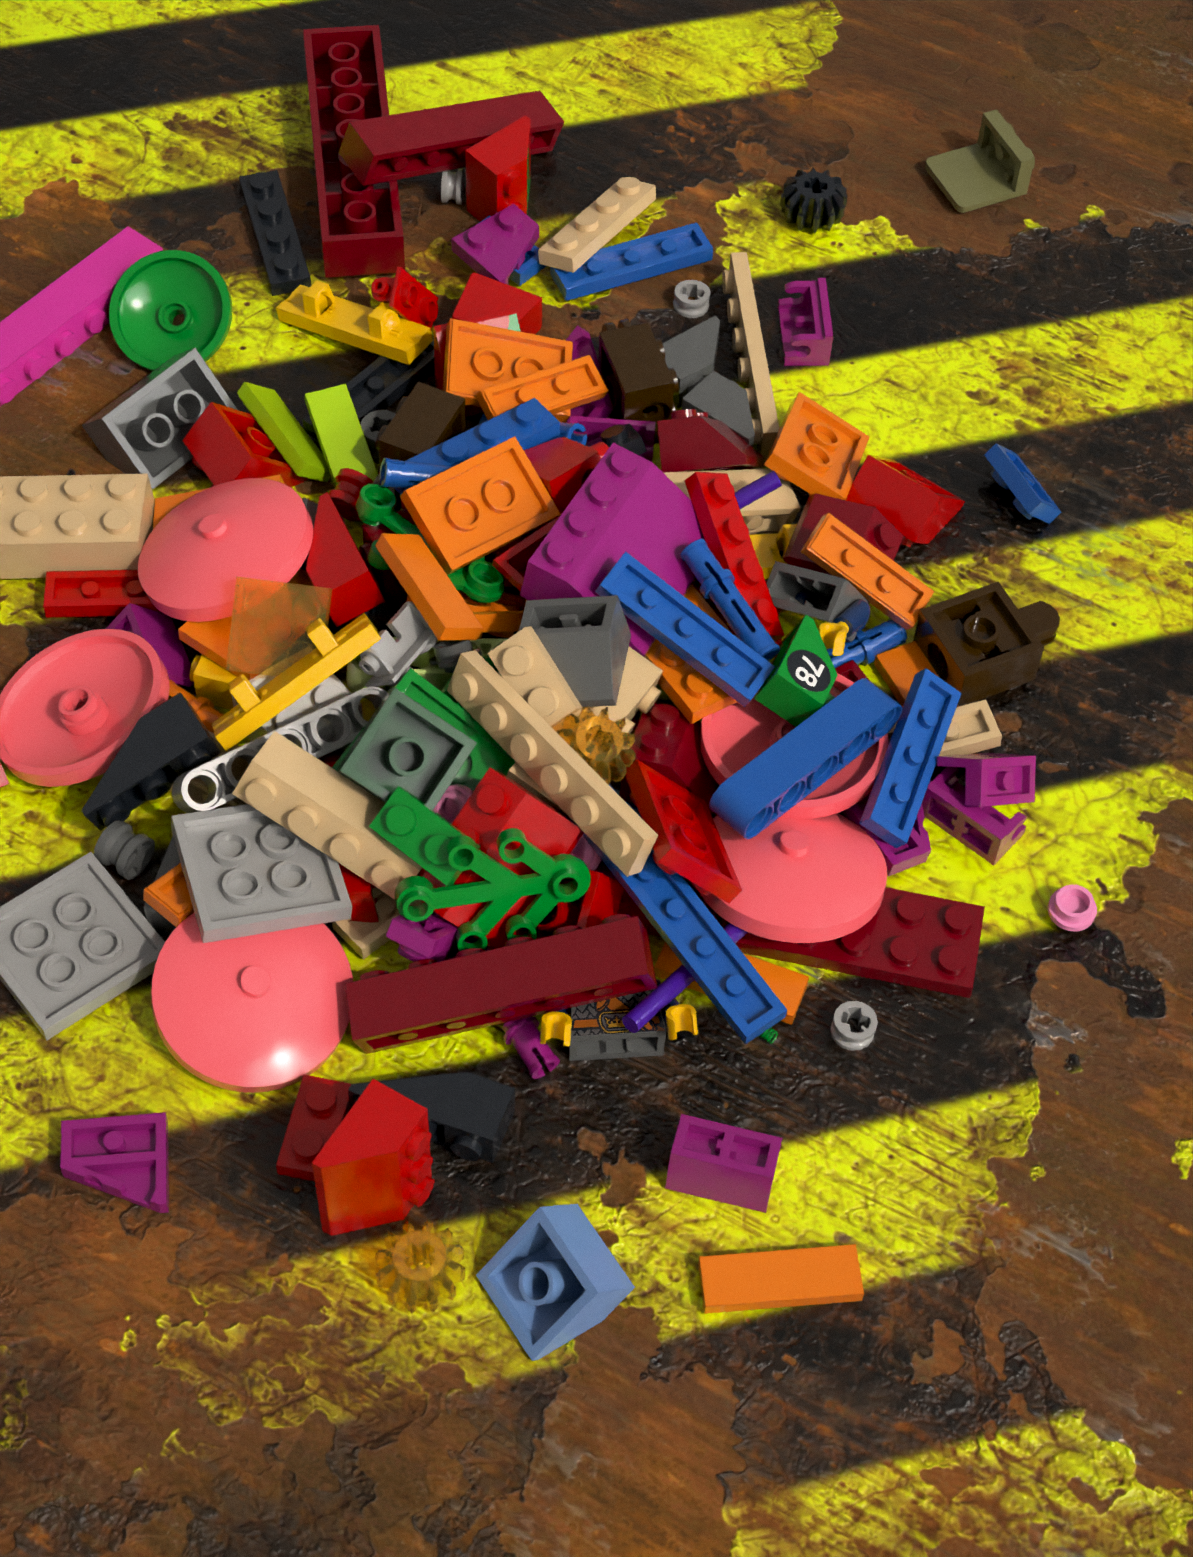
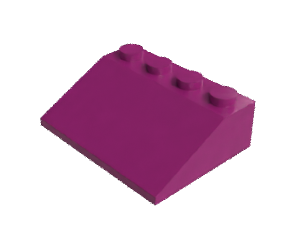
M613 442L529 559L520 596L527 600L600 596L595 590L625 551L684 596L696 577L686 562L681 559L680 554L692 542L704 539L691 500L653 462ZM625 615L631 633L629 647L644 657L656 639Z

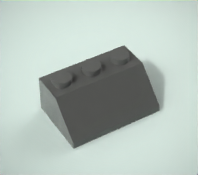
M193 348L171 357L82 424V427L104 458L125 474L148 473L153 490L192 459L193 455L182 440L210 402L238 409L197 349Z

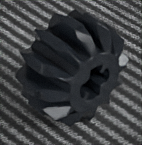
M814 167L808 173L797 170L794 177H787L783 193L781 194V212L786 216V223H797L798 231L804 228H811L814 234L818 228L830 231L832 225L840 223L844 216L848 198L846 194L847 188L843 187L841 177H830L829 170L823 173L817 172Z

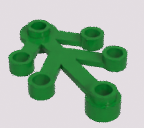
M368 484L362 487L356 502V510L361 521L372 526L384 524L396 534H419L429 548L420 530L393 511L396 498L388 488L381 487L378 484ZM375 540L370 547L367 560L374 568L389 570L390 567L375 546L378 540ZM485 556L447 575L457 590L463 591L475 602H495L501 598L504 592V576L492 563L485 560Z
M509 828L502 831L496 841L500 857L507 863H519L522 861L537 873L517 875L479 850L472 838L457 836L451 839L446 847L449 864L459 871L471 869L486 879L485 881L434 888L428 879L422 876H410L403 879L397 885L394 896L400 915L414 922L427 919L435 909L487 902L470 922L462 924L457 929L455 935L459 951L470 948L485 950L488 944L486 935L521 896L538 894L521 915H515L508 919L505 924L507 940L517 937H530L535 940L537 938L535 928L559 902H572L582 897L590 886L591 875L587 865L581 859L570 854H559L551 857L527 841L525 834L521 830ZM517 841L521 843L515 850L505 849V846L510 842ZM460 849L471 851L466 857L454 856ZM564 878H573L572 881L566 884H559ZM415 900L424 901L421 905L409 906ZM519 928L529 929L525 934L520 936L513 934L514 931ZM468 936H479L478 940L473 943L464 942V939Z

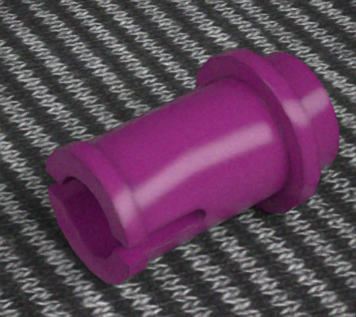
M536 1017L506 1022L502 1026L505 1033L503 1040L507 1045H513L533 1079L545 1076L537 1056L542 1059L549 1072L558 1066L560 1060L553 1053L547 1042L546 1044H540V1031L538 1030L540 1022Z

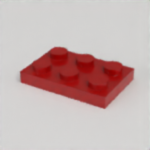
M636 759L624 774L631 789L630 799L638 808L641 818L658 834L653 846L654 852L652 857L654 861L666 873L670 875L678 873L688 879L700 893L707 896L712 893L725 902L730 903L742 891V888L706 801Z

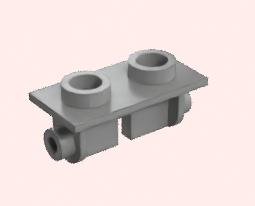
M405 602L386 624L397 637L395 640L387 630H381L379 632L381 639L360 654V668L366 674L373 675L365 684L366 687L383 685L392 687L397 685L411 668L410 665L418 655L424 654L437 643V637L413 602Z

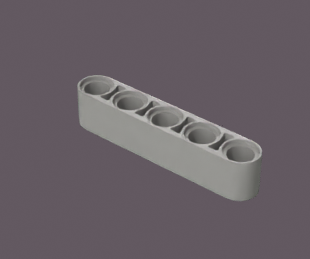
M379 687L363 688L184 772L177 777L172 787L174 803L182 811L192 813L211 810L237 798L232 794L239 783L231 771L234 759L236 757L242 758L250 764L274 731L316 758L351 743L368 722L359 714L358 706L362 698L368 699L376 710L387 692ZM320 718H326L334 727V737L330 742L321 739L317 733V722ZM193 778H199L207 785L208 797L203 804L194 802L188 794V784Z

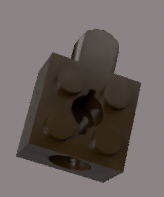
M624 319L618 322V329H616L615 324L612 322L602 325V332H599L598 362L614 409L608 418L655 422L654 444L659 443L657 421L671 419L670 412L676 411L673 395L679 391L677 374L674 368L668 369L665 362V350L662 340L660 338L655 339L648 323L631 326L629 319Z
M418 382L408 397H402L397 406L396 415L390 424L382 426L378 433L376 449L379 450L380 465L378 475L372 484L381 485L380 467L383 458L406 461L465 432V398ZM386 487L396 498L393 511H400L402 508L400 494L393 487Z
M998 581L920 609L913 641H916L938 676L961 692L958 706H963L1035 680L1044 646L1055 641L1060 617L1056 609L1043 601L1018 609Z

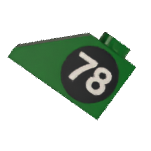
M805 615L782 641L780 652L771 663L775 668L754 697L755 700L795 727L835 698L829 692L837 677V672L814 619Z

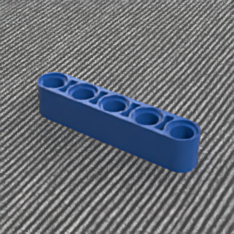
M861 678L726 779L711 797L709 809L746 840L755 837L891 731L899 720L903 707L868 679Z

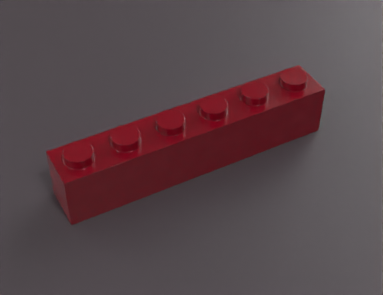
M540 90L349 122L339 154L360 183L366 186L466 167V149L525 115L531 119V155L550 152L554 148L564 125V120Z
M617 914L606 917L601 921L600 925L583 929L580 926H565L553 931L552 936L534 940L530 937H517L506 941L504 947L488 951L481 948H470L458 952L456 958L437 962L432 959L414 961L408 965V969L389 973L388 971L376 970L364 973L360 976V980L345 983L352 1041L366 1054L656 989L658 987L647 930L638 916L631 917L627 914Z

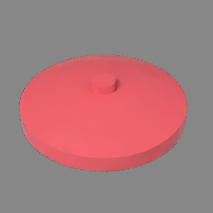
M248 478L213 486L195 494L175 507L152 530L139 556V581L152 604L165 615L178 620L203 622L239 614L274 595L297 573L304 563L312 544V518L301 497L292 488L278 481Z
M97 629L78 633L45 648L14 674L0 694V759L19 779L38 786L59 787L72 785L105 773L138 720L168 701L169 676L163 661L151 644L144 638L129 631L119 629Z
M837 673L836 680L829 693L837 697L854 682ZM754 697L745 707L736 702L702 718L700 747L704 763L715 781L721 785L726 779L793 730L795 726L755 700ZM888 733L781 817L798 819L826 817L844 811L860 802L873 788L888 748Z
M836 813L812 819L779 817L758 835L747 840L719 816L713 818L742 891L730 903L725 902L712 893L708 896L702 893L700 895L719 916L732 925L746 932L771 940L791 943H815L834 940L855 932L868 923L880 908L887 881V866L884 856L876 842L860 826L843 815Z
M192 913L174 929L158 955L152 977L151 1008L156 1028L164 1045L171 1055L190 1073L207 1083L226 1090L249 1093L268 1092L282 1089L301 1081L303 1074L311 1075L334 1053L349 1023L345 983L353 982V976L349 961L340 942L324 923L203 943L195 913Z

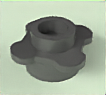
M441 640L433 646L435 656L429 659L430 665H438L446 673H454L461 653L476 650L482 655V651L480 648L473 649L470 640Z

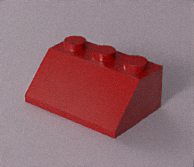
M491 767L452 823L453 826L480 845L479 850L517 875L537 872L522 861L519 863H507L502 860L496 844L497 838L502 831L509 828L521 830L525 834L527 841L551 857L559 854H570L584 834L574 822L513 779ZM517 841L510 842L505 846V849L515 850L521 843ZM424 868L417 875L428 879L434 888L446 886ZM469 869L462 871L453 885L485 881L486 879ZM538 894L521 896L486 935L488 946L493 949L504 947V943L508 941L505 933L506 922L512 916L521 915ZM487 902L435 909L434 912L455 926L460 927L462 924L470 922ZM519 929L515 930L513 934L516 935Z
M371 1080L312 1162L323 1232L334 1236L405 1219L414 1205L421 1207L434 1186L431 1170L433 1157L430 1154L432 1134L429 1132L427 1108L379 1081Z

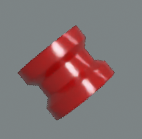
M342 468L335 478L337 482L335 489L329 490L328 494L343 518L360 522L361 520L356 510V502L362 487L372 484L373 480L359 471Z

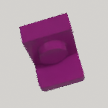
M399 915L392 919L386 937L399 943V955L413 962L423 959H432L440 962L448 960L456 939L455 935L458 927L433 915L419 922L408 920Z

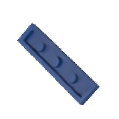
M696 222L602 248L574 273L550 267V275L565 301L711 261L713 259V247Z
M533 398L406 461L453 467L514 436L517 438L522 449L526 450L560 435V422L536 398ZM394 488L400 495L406 490V488Z
M626 551L595 590L600 596L618 595L624 615L744 707L752 700L775 668L774 665Z
M927 668L916 673L902 708L901 716L897 721L859 822L860 825L894 848L907 844L934 771L937 756L940 754L961 696V692Z

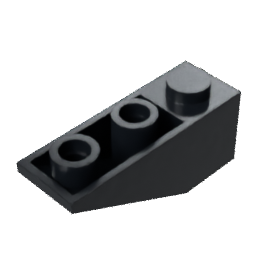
M181 692L138 720L81 810L84 816L100 831L116 820L125 821L132 810L147 800H156L164 796L181 774L212 760V758L222 753L194 708Z
M470 1072L379 1081L428 1109L429 1132L432 1134L430 1143L433 1142L450 1148L454 1154L469 1161L482 1159L490 1163L494 1162L515 1113V1088ZM370 1082L350 1085L348 1089L350 1109Z

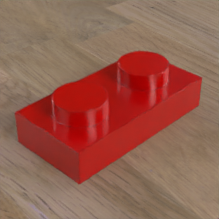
M303 1074L276 1163L277 1174L314 1181L313 1160L349 1112L348 1089L351 1085L350 1083Z

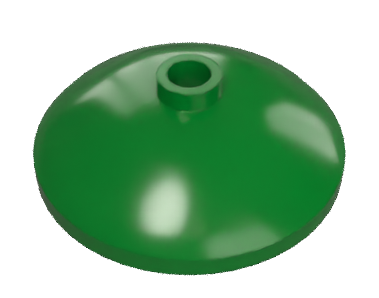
M180 250L155 252L132 264L117 282L109 306V322L116 343L133 362L150 371H154L174 355L193 348L197 349L206 362L218 351L225 341L232 321L231 295L220 273L200 256ZM179 314H184L182 324L173 325L174 318Z

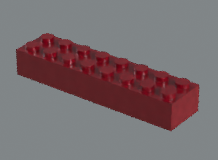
M379 25L303 29L325 278L396 273L397 267H402L405 270L404 236L397 180L363 186L339 154L349 122L389 115Z

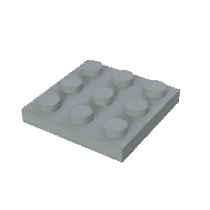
M249 804L171 816V831L203 943L351 919L353 906L338 862Z
M89 852L0 906V980L46 1040H49L154 972L158 955L165 943L92 852Z

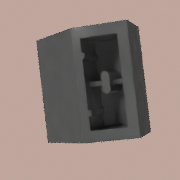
M618 595L526 600L519 631L524 627L532 626L581 706H616L631 638Z

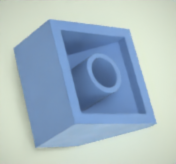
M578 1204L539 1207L476 1274L480 1283L532 1361L541 1359L602 1322L635 1288Z

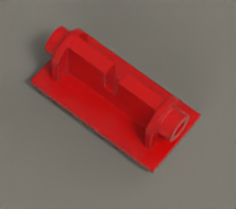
M397 267L395 278L382 277L372 282L371 293L375 300L389 303V307L398 313L401 318L430 327L432 330L433 322L438 315V297L402 267Z

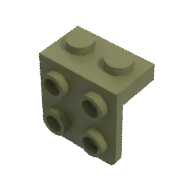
M996 109L983 113L976 144L929 157L926 160L925 169L958 212L965 213L1027 194L1032 170L1035 166V157L1030 148L1026 147L1016 135L1012 125L1007 123Z

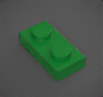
M398 786L369 827L443 884L452 886L462 871L454 869L449 864L446 847L448 842L454 837L467 835L405 788ZM460 849L454 856L466 857L471 851Z

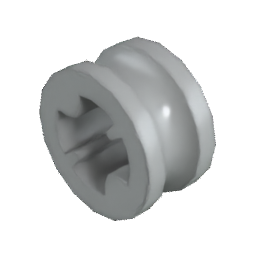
M458 169L454 173L450 170L443 171L441 181L442 203H447L453 199L456 204L462 205L465 182L464 169Z
M697 280L680 282L674 290V310L679 315L687 318L703 316L709 308L711 294L709 287ZM688 297H695V300H690Z
M847 1001L840 1004L834 1013L830 1028L831 1037L836 1044L847 1050L854 1051L868 1047L873 1041L878 1024L876 1013L863 1002ZM849 1018L858 1019V1025L861 1027L860 1032L850 1031V1025L847 1024Z

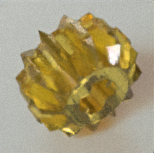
M587 706L581 710L579 716L572 713L568 715L562 723L563 729L557 730V733L608 785L610 780L618 783V781L620 782L627 773L626 767H630L635 760L636 752L630 749L635 742V734L622 732L626 725L625 717L613 722L609 719L608 707L602 709L599 715L596 716L591 708Z
M428 1219L423 1224L422 1231H415L413 1225L406 1220L405 1224H403L404 1236L401 1237L388 1232L385 1237L387 1249L378 1250L376 1253V1266L381 1268L376 1273V1281L380 1288H389L387 1298L392 1305L406 1298L407 1310L413 1314L418 1308L419 1302L426 1301L427 1307L435 1312L438 1308L437 1296L453 1301V1298L456 1296L454 1283L463 1282L465 1279V1267L460 1264L464 1259V1250L460 1244H452L453 1233L449 1228L434 1234L433 1222ZM427 1263L430 1264L428 1268L425 1267Z

